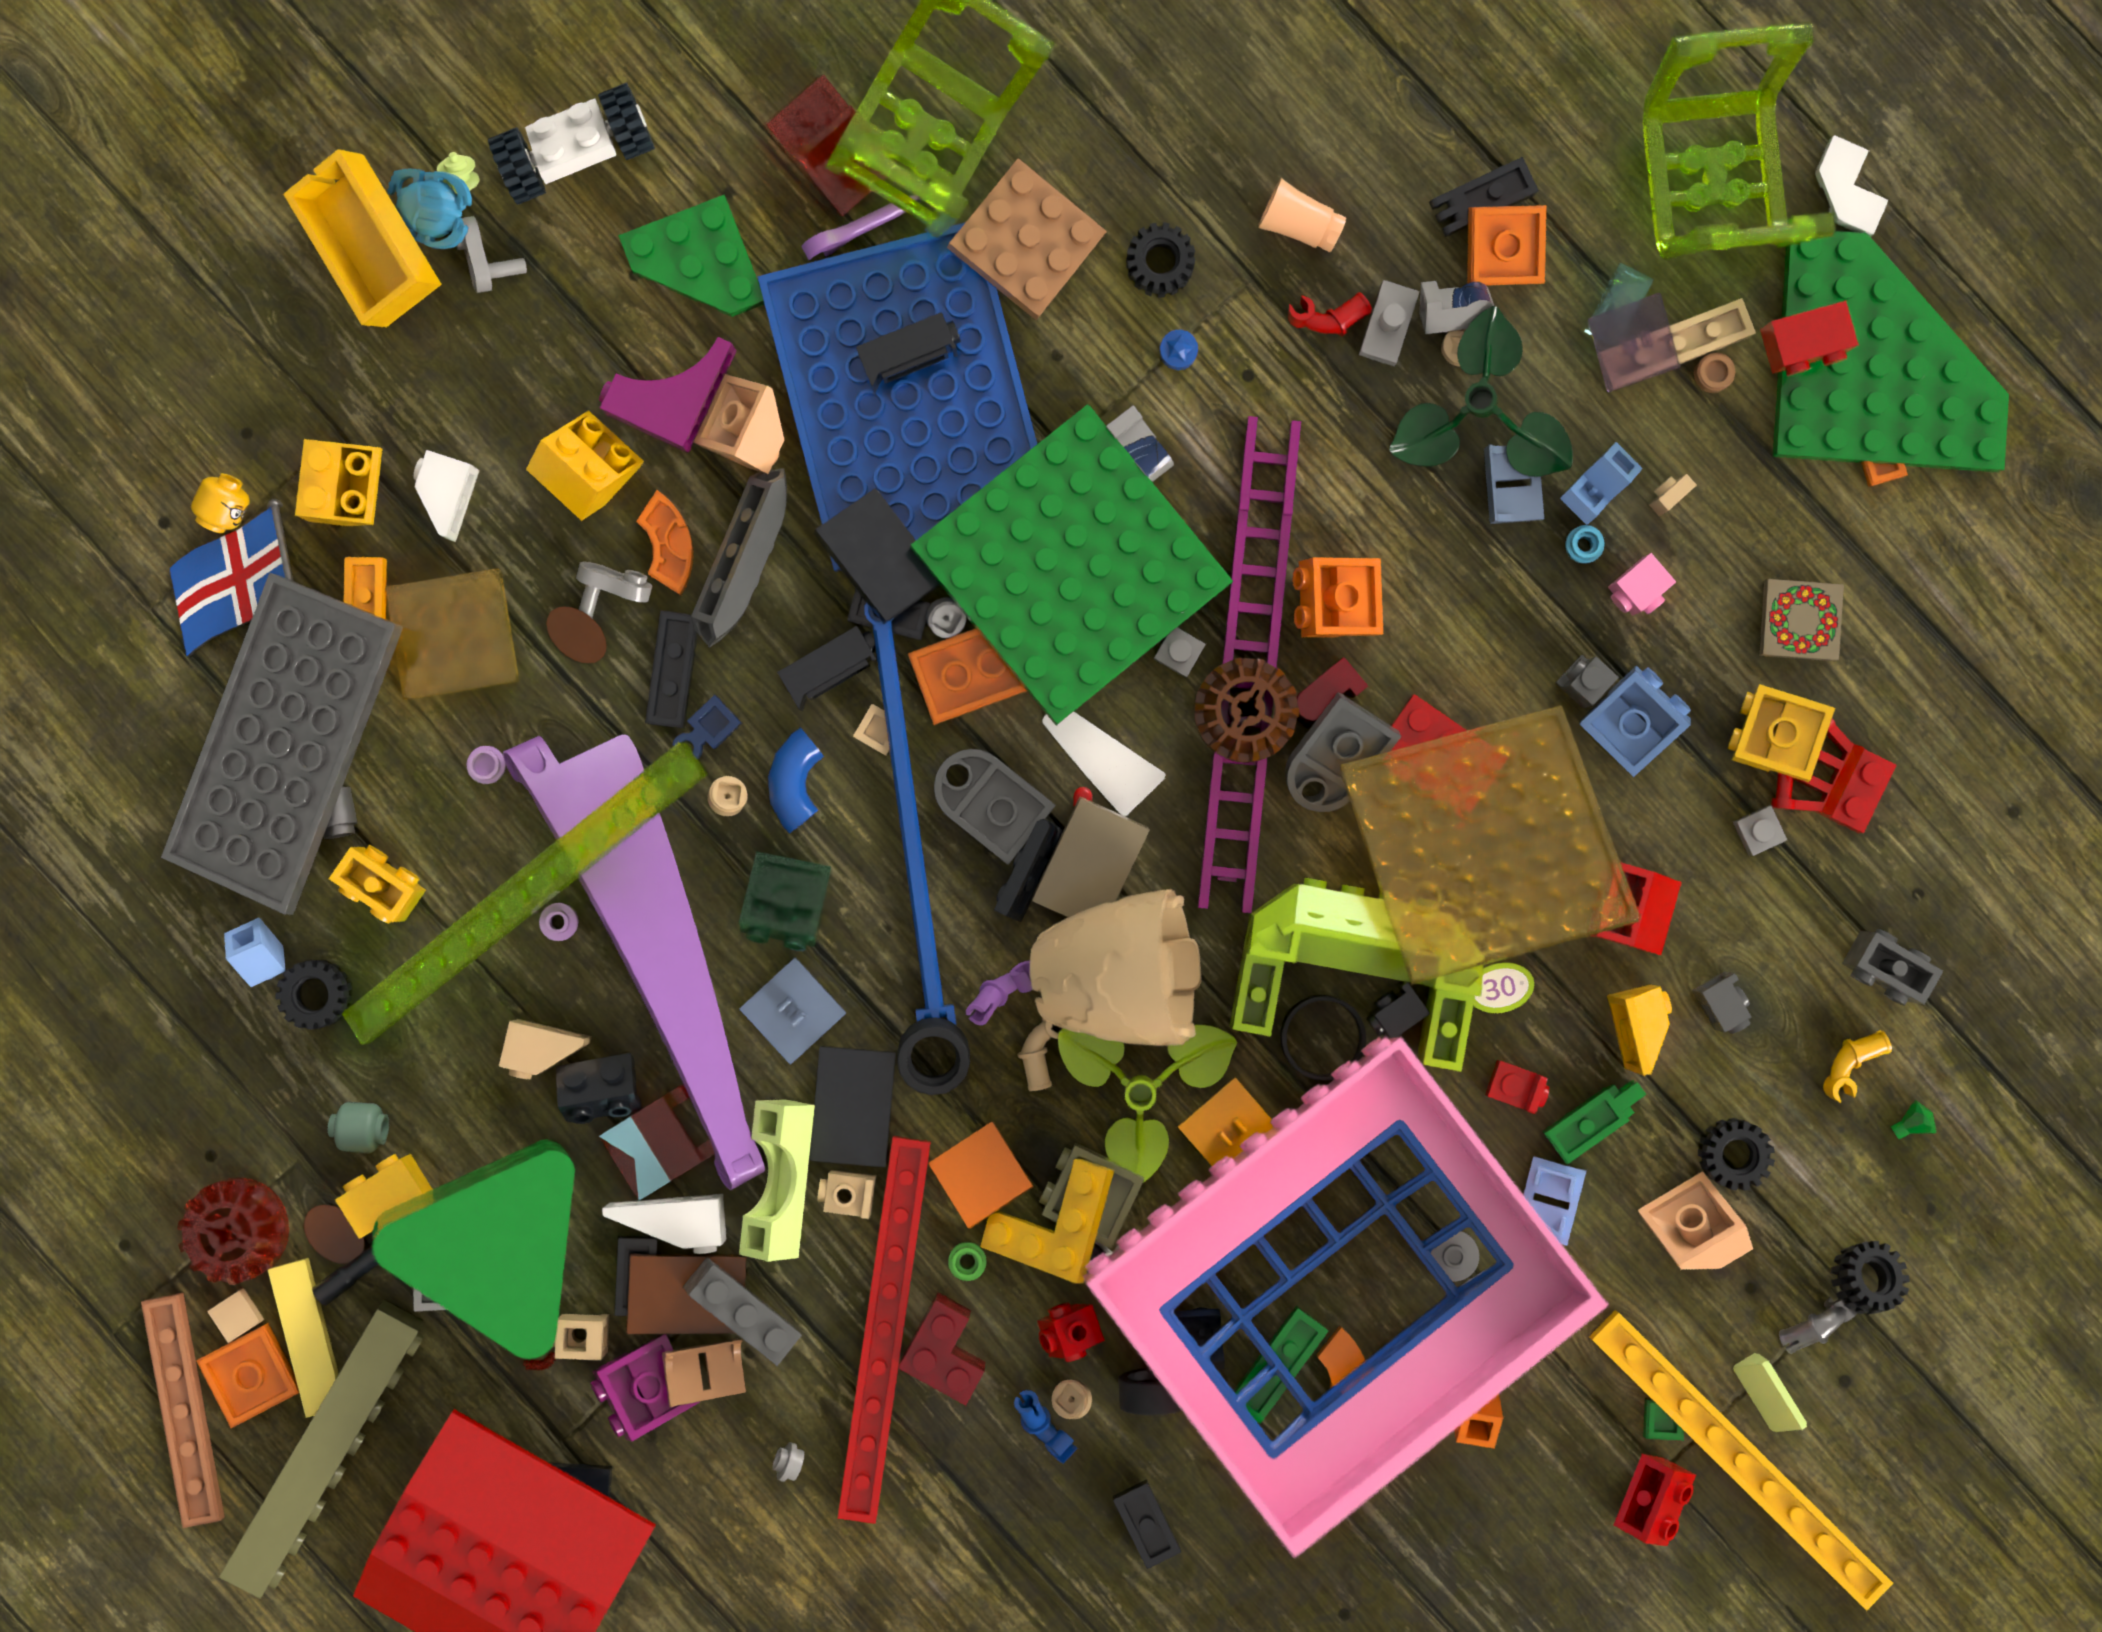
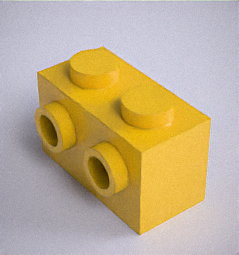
M368 845L367 848L350 847L329 879L340 886L338 891L355 902L360 900L371 908L370 913L387 924L405 921L426 891V889L417 884L420 878L404 867H400L397 870L386 863L388 856L371 845Z

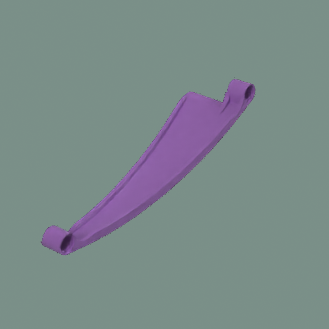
M619 735L560 764L540 736L503 751V758L508 771L516 782L522 783L531 794L631 975L675 1064L698 1117L710 1138L715 1153V1168L721 1181L729 1190H733L765 1171L764 1162L755 1141L751 1139L752 1134L745 1119L736 1075L702 946L671 845L635 745L629 736Z

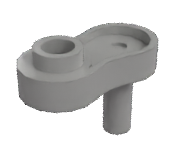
M475 216L462 218L464 225L468 226V232L456 248L457 250L464 249L476 293L492 291L491 279L527 273L524 258L488 264Z
M580 562L576 579L579 582L586 584L579 610L591 618L594 614L600 589L628 600L648 602L653 587L647 582V576L640 572L625 570L623 574L606 566L591 562Z

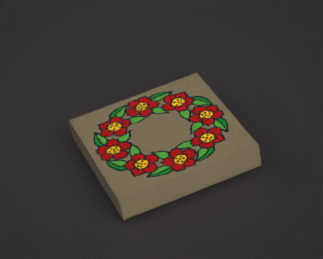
M1776 579L1764 580L1759 656L1838 661L1844 584Z

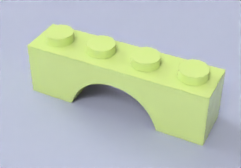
M791 1100L755 1101L751 1139L757 1142L765 1152L768 1163V1178L761 1199L750 1212L743 1216L739 1255L764 1261L799 1257L815 1105Z

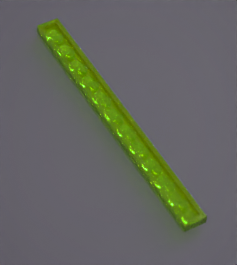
M686 743L675 745L345 1010L342 1015L360 1044H369L707 776V773Z

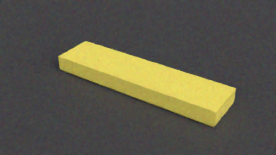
M309 1258L272 1267L268 1269L304 1413L307 1418L316 1414L339 1373L321 1303L316 1299L312 1291L316 1284Z

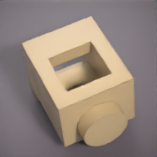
M831 1170L828 1173V1179H821L819 1184L817 1201L824 1202L823 1212L869 1219L872 1212L876 1175ZM848 1189L852 1194V1199L848 1202L841 1201L838 1197V1191Z
M562 1314L558 1318L556 1339L552 1346L555 1347V1359L602 1360L608 1353L609 1314ZM575 1329H584L587 1333L586 1339H578L575 1336Z

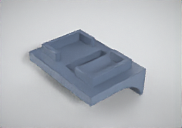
M1488 445L1485 447L1484 458L1490 524L1543 520L1544 509L1541 477H1530L1517 472L1509 463L1506 453L1507 446ZM1530 479V486L1496 488V482Z

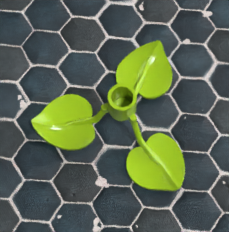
M1194 1025L1196 1035L1184 1042V1045L1167 1046L1168 1053L1175 1062L1166 1068L1156 1079L1152 1080L1144 1075H1137L1129 1079L1116 1066L1123 1058L1124 1043L1104 1040L1093 1035L1072 1032L1062 1028L1058 1034L1059 1051L1066 1068L1077 1081L1087 1086L1099 1087L1106 1083L1112 1071L1120 1079L1121 1084L1126 1086L1125 1099L1127 1104L1136 1110V1120L1122 1118L1113 1123L1105 1137V1150L1110 1161L1143 1176V1182L1148 1180L1158 1170L1165 1159L1169 1147L1168 1132L1164 1124L1154 1119L1143 1121L1144 1111L1151 1108L1155 1103L1156 1088L1160 1087L1177 1069H1179L1181 1079L1192 1087L1205 1088L1214 1085L1227 1071L1233 1051L1237 1045L1235 1037L1220 1028L1209 1025Z

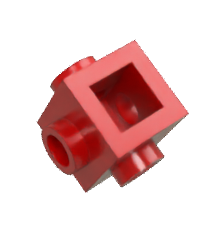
M1069 1302L1062 1303L1048 1309L1049 1315L1037 1320L1040 1328L1039 1341L1042 1348L1048 1353L1049 1357L1064 1358L1065 1362H1072L1087 1355L1086 1349L1105 1341L1092 1304L1075 1303L1070 1306Z

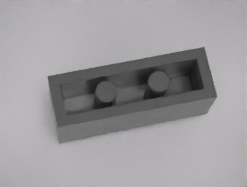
M708 1257L705 1258L683 1285V1289L692 1299L777 1366L802 1336L791 1323Z

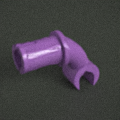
M1030 961L1019 963L1010 973L994 980L983 982L980 986V993L966 1009V1015H971L969 1017L970 1021L977 1025H984L988 1022L996 1008L1006 1003L1010 993L1016 989L1021 993L1033 990L1030 980Z

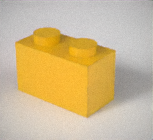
M396 1154L388 1157L375 1166L378 1170L377 1174L367 1180L363 1174L345 1184L343 1188L346 1193L335 1199L359 1239L373 1231L375 1221L386 1210L433 1190L411 1154L400 1159Z

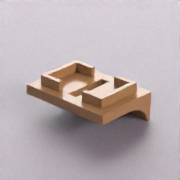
M735 1338L662 1352L669 1407L745 1393L741 1360L742 1340ZM699 1353L705 1354L709 1389L703 1390Z

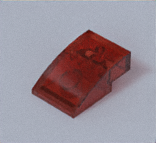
M824 74L815 78L763 124V127L787 156L841 216L845 215L899 168V165L854 108L844 101Z

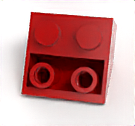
M1606 861L1586 935L1661 955L1682 882L1618 861Z

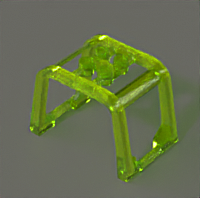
M920 0L834 149L825 168L837 175L840 172L845 173L926 224L925 230L939 238L958 220L969 201L962 196L965 187L1002 121L1045 63L1055 43L990 0ZM968 5L1013 35L1007 47L1021 65L999 97L914 43L934 9L960 15L964 7ZM900 66L908 69L985 119L972 143L955 134V128L949 121L938 120L925 112L918 101L914 99L902 100L887 90ZM878 104L895 113V122L900 128L910 129L905 139L900 132L896 130L885 132L869 121ZM927 143L935 150H943L948 147L963 157L954 175L938 165V160L934 154L929 151H922ZM850 157H856L860 161L867 164L871 169H875L876 171L883 174L884 176L894 181L898 185L902 186L909 192L921 198L922 201L932 205L933 207H935L934 211H931L930 209L915 201L908 195L904 194L900 190L888 184L881 178L869 172L862 166L850 160ZM896 159L905 166L909 167L910 172L902 168L892 160ZM929 178L932 179V182L930 184L924 182Z
M1810 22L1673 37L1646 94L1643 109V134L1654 233L1657 248L1664 260L1679 259L1712 249L1736 248L1757 244L1774 243L1778 248L1792 247L1834 235L1833 212L1794 216L1787 219L1775 112L1778 93L1792 70L1813 43ZM1768 43L1766 47L1767 55L1775 56L1763 76L1758 90L1668 99L1683 70L1712 61L1719 48ZM1756 114L1757 145L1743 146L1738 141H1729L1721 147L1704 148L1700 145H1692L1683 153L1665 154L1662 124ZM1760 160L1763 182L1747 183L1741 178H1736L1726 184L1727 171L1736 168L1741 162ZM1680 168L1683 173L1692 175L1704 168L1702 175L1703 183H1695L1688 190L1669 192L1667 170ZM1761 197L1765 199L1768 223L1766 227L1738 229L1737 223L1696 227L1686 235L1675 236L1671 207L1684 206L1691 212H1697L1705 206L1723 203L1728 208H1735L1746 199Z

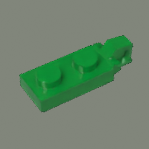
M1631 1080L1619 1089H1617L1615 1084H1612L1594 1094L1542 1132L1563 1162L1569 1164L1629 1122L1628 1118L1635 1113L1630 1106L1643 1098L1646 1093L1639 1083Z

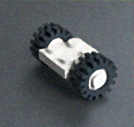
M627 82L598 94L608 119L604 121L601 109L594 98L585 103L575 104L570 109L550 117L541 118L535 123L526 126L525 129L532 151H529L518 128H513L488 139L489 147L499 173L517 205L546 194L543 181L545 184L616 156L611 136H615L626 160L655 149L645 118Z

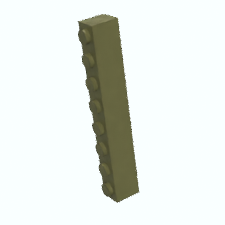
M383 1299L219 1578L261 1599L268 1586L276 1589L287 1570V1567L281 1565L287 1553L293 1556L296 1555L307 1534L301 1532V1529L307 1520L313 1523L316 1521L326 1504V1501L320 1497L327 1486L333 1490L335 1489L346 1470L340 1463L346 1453L352 1456L355 1455L366 1436L359 1431L366 1420L374 1423L385 1404L379 1397L385 1387L393 1390L405 1369L398 1365L405 1353L413 1357L424 1336L418 1333L424 1322L423 1320Z

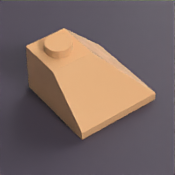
M725 374L693 443L744 467L769 474L779 457V451L784 442L773 389L767 385Z
M1703 1171L1638 1209L1639 1215L1680 1269H1721L1753 1250L1746 1225Z

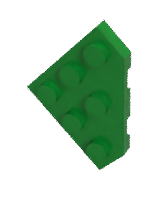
M725 195L618 235L631 270L637 276L646 280H652L668 287L671 291L696 302H702L731 317L764 305L759 281Z

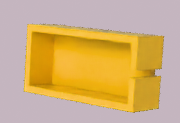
M338 149L313 169L316 175L307 174L283 195L361 325L388 327L442 284L364 154Z

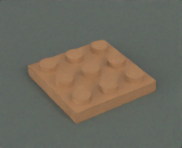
M1018 158L950 241L947 248L1033 319L1037 320L1107 231Z

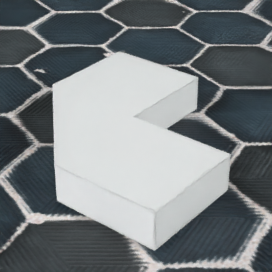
M1834 135L1830 138L1816 169V178L1820 188L1823 187L1830 204L1829 211L1834 223L1856 233H1867L1871 237L1874 235L1888 200L1854 185L1869 150Z

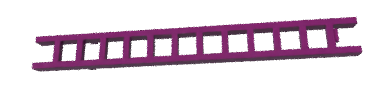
M1248 416L1231 571L1233 582L1230 584L1222 664L1232 661L1234 650L1267 653L1266 663L1277 668L1301 421H1291L1287 455L1254 452L1258 417ZM1253 463L1286 466L1283 492L1251 489ZM1250 500L1282 503L1279 530L1247 527ZM1256 538L1278 541L1276 567L1243 564L1245 539ZM1242 575L1274 578L1272 605L1239 602ZM1238 612L1271 616L1268 643L1235 640ZM1243 682L1231 688L1250 689L1254 683ZM1266 690L1262 696L1265 703V715L1272 717L1273 698ZM1223 699L1221 714L1225 724L1230 725L1232 721L1228 715L1229 702ZM1240 716L1241 719L1237 726H1239L1241 722L1245 720L1247 717ZM1261 720L1251 728H1259V733H1261L1270 724ZM1213 752L1197 908L1208 909L1211 876H1217V880L1236 882L1237 878L1244 879L1241 912L1252 913L1267 758L1256 762L1242 763L1225 759ZM1223 763L1255 766L1253 794L1220 790ZM1219 800L1252 804L1249 832L1216 828ZM1215 838L1248 841L1245 869L1212 866Z

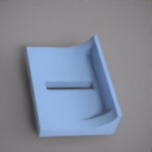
M1534 1156L1523 1196L1560 1244L1567 1246L1587 1170ZM1534 1193L1569 1202V1208L1564 1209L1533 1200Z

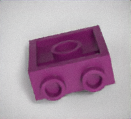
M661 1334L633 1351L626 1352L592 1371L596 1380L590 1382L591 1388L600 1403L607 1400L613 1412L607 1419L618 1438L624 1435L626 1440L632 1442L700 1403L699 1401L669 1407L662 1352L673 1350L666 1334Z

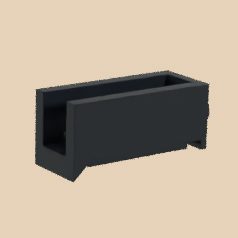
M942 312L861 344L856 349L875 394L882 380L886 384L948 359V353L951 352L954 357L958 356L955 344L960 343L961 339L953 320L946 323Z
M856 626L777 673L798 709L803 712L807 697L812 701L870 667L868 663L870 660H873L876 664L875 640L869 630L862 634L861 630Z

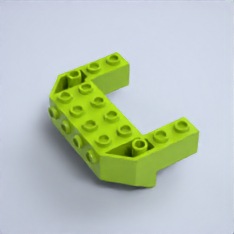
M1304 878L1303 885L1292 884L1250 913L1230 1019V1028L1271 1037L1284 961L1302 962L1406 981L1429 987L1426 1009L1430 1014L1423 1020L1417 1059L1423 1065L1462 1072L1475 996L1481 997L1484 957L1454 914L1439 910L1440 902L1417 898V904L1410 905L1401 903L1402 895L1380 892L1379 899L1364 896V888L1342 885L1341 892L1326 889V881Z

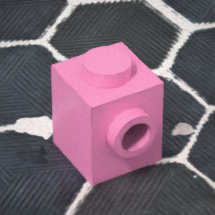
M1650 553L1637 561L1609 585L1608 588L1613 593L1611 595L1612 601L1622 612H1629L1633 616L1644 611L1648 615L1665 601L1662 594L1674 585L1676 581L1654 555Z

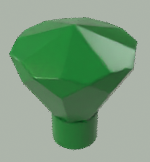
M1917 1100L1911 1104L1903 1119L1891 1126L1899 1140L1909 1134H1934L1937 1132L1933 1112Z

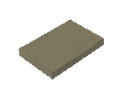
M1080 796L1035 889L1032 901L1067 917L1106 902H1116L1150 831L1149 827Z

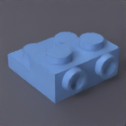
M1637 666L1609 690L1608 695L1579 722L1633 777L1691 725V718L1687 715L1691 711L1689 706L1676 694L1669 698L1660 689L1663 681L1650 668L1647 667L1642 672Z

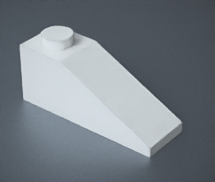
M723 1194L613 1202L602 1208L604 1217L680 1248H694V1253L696 1254L717 1251V1246H721L726 1241Z

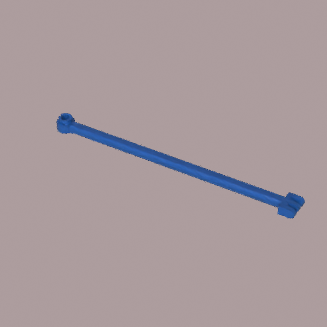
M866 602L864 612L867 620L872 623L925 1003V1008L916 1009V1018L918 1022L921 1019L947 1017V1020L957 1026L954 1004L944 1005L891 624L893 619L883 624L879 618L875 617L873 610Z

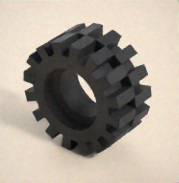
M1163 222V226H1157V223H1152L1146 230L1143 227L1138 231V235L1136 237L1133 236L1130 241L1126 258L1128 277L1130 281L1133 280L1135 282V287L1139 291L1141 288L1146 291L1145 294L1148 296H1152V293H1155L1160 298L1165 297L1166 293H1170L1171 296L1176 294L1180 287L1183 289L1187 285L1188 279L1191 278L1195 265L1194 245L1191 246V239L1188 234L1184 236L1181 233L1182 229L1178 226L1175 229L1170 228V223ZM1155 247H1166L1174 254L1175 265L1169 272L1158 274L1148 268L1146 255Z
M1729 1118V1121H1717L1716 1127L1709 1126L1705 1130L1709 1134L1706 1138L1701 1136L1699 1141L1703 1144V1148L1698 1149V1156L1702 1157L1703 1161L1699 1162L1700 1166L1707 1171L1706 1175L1710 1179L1729 1189L1745 1191L1750 1190V1185L1757 1187L1762 1184L1759 1180L1762 1176L1768 1178L1771 1172L1767 1171L1769 1165L1774 1166L1775 1162L1774 1159L1770 1158V1153H1775L1774 1146L1768 1143L1771 1139L1762 1132L1760 1127L1736 1118ZM1742 1140L1749 1148V1159L1741 1168H1729L1723 1160V1149L1730 1141Z
M1867 1241L1844 1248L1840 1251L1842 1254L1835 1257L1834 1262L1838 1265L1831 1267V1274L1838 1275V1279L1831 1280L1833 1287L1840 1286L1841 1291L1836 1293L1839 1300L1848 1299L1844 1304L1848 1309L1856 1308L1855 1313H1867L1869 1315L1894 1309L1896 1305H1900L1904 1301L1901 1296L1907 1295L1909 1288L1902 1285L1903 1283L1910 1282L1909 1275H1902L1901 1270L1907 1269L1905 1262L1898 1263L1896 1261L1901 1255L1897 1251L1889 1252L1890 1245L1886 1243L1879 1245V1241ZM1864 1263L1869 1264L1876 1272L1878 1277V1289L1876 1292L1869 1290L1863 1281L1862 1267Z

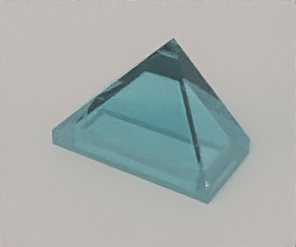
M1619 263L1585 332L1615 347L1621 345L1654 279Z

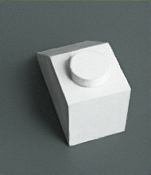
M426 450L424 459L420 458L414 469L415 488L438 534L456 542L479 470L471 464Z

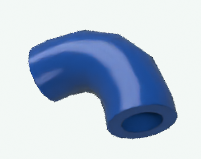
M801 727L793 732L775 753L768 775L770 804L788 834L797 829L818 811L807 794L806 779L809 771L824 755Z

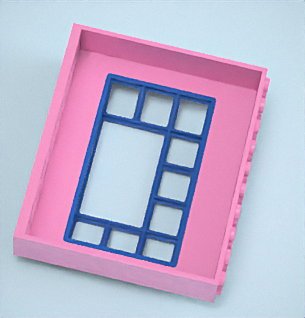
M1385 1036L1382 1039L1380 1037L1374 1039L1361 1050L1365 1056L1359 1061H1347L1331 1073L1334 1080L1327 1086L1325 1084L1314 1086L1301 1097L1304 1104L1296 1110L1287 1108L1270 1121L1273 1128L1267 1133L1259 1134L1256 1132L1240 1145L1243 1151L1235 1158L1225 1156L1209 1169L1212 1176L1203 1183L1195 1180L1178 1193L1181 1200L1171 1208L1166 1204L1159 1207L1147 1218L1150 1221L1147 1227L1140 1232L1133 1228L1116 1242L1120 1248L1107 1257L1103 1252L1085 1266L1088 1273L1083 1278L1294 1557L1299 1555L1608 1306L1401 1037L1387 1038ZM1394 1135H1399L1424 1166L1425 1170L1386 1195L1361 1164L1360 1159ZM1347 1169H1351L1375 1200V1205L1341 1232H1337L1315 1204L1312 1197ZM1430 1181H1435L1461 1216L1421 1241L1398 1212L1396 1204ZM1302 1206L1326 1236L1327 1243L1293 1270H1289L1267 1242L1264 1235ZM1385 1214L1445 1291L1446 1296L1317 1400L1311 1401L1251 1320L1366 1227ZM1470 1227L1495 1258L1496 1263L1457 1287L1432 1256L1431 1251L1465 1228ZM1252 1244H1255L1278 1274L1279 1281L1245 1308H1240L1218 1279L1216 1273ZM1206 1282L1229 1311L1231 1319L1200 1347L1176 1317L1174 1309L1201 1284ZM1238 1329H1242L1264 1357L1267 1364L1235 1394L1209 1358ZM1277 1375L1300 1404L1302 1412L1271 1441L1246 1409L1245 1404L1273 1376Z

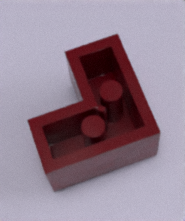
M937 1292L901 1357L898 1369L966 1406L985 1372L986 1362L955 1345L970 1319L971 1310Z

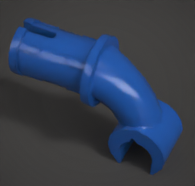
M1031 1390L1022 1391L1019 1394L1024 1401L1023 1404L1016 1396L1014 1406L1021 1416L1023 1429L1027 1433L1034 1434L1045 1444L1050 1454L1064 1464L1078 1449L1072 1444L1074 1440L1063 1430H1057L1051 1423L1049 1411L1046 1407L1041 1406L1035 1392Z

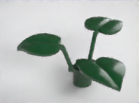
M1491 306L1478 315L1465 330L1459 342L1457 357L1461 369L1468 375L1483 373L1480 382L1472 384L1467 389L1465 394L1466 405L1461 408L1458 415L1450 422L1446 410L1439 405L1423 403L1414 406L1400 421L1394 440L1389 448L1393 456L1405 463L1423 467L1437 466L1450 460L1458 451L1460 439L1453 428L1458 426L1467 414L1471 413L1478 418H1486L1494 414L1511 431L1516 433L1508 441L1506 453L1509 463L1517 472L1530 477H1541L1569 470L1573 464V450L1570 438L1565 428L1555 417L1544 412H1532L1524 418L1520 428L1498 407L1496 391L1488 384L1490 374L1501 377L1511 373L1520 363L1523 345L1517 330L1496 306Z

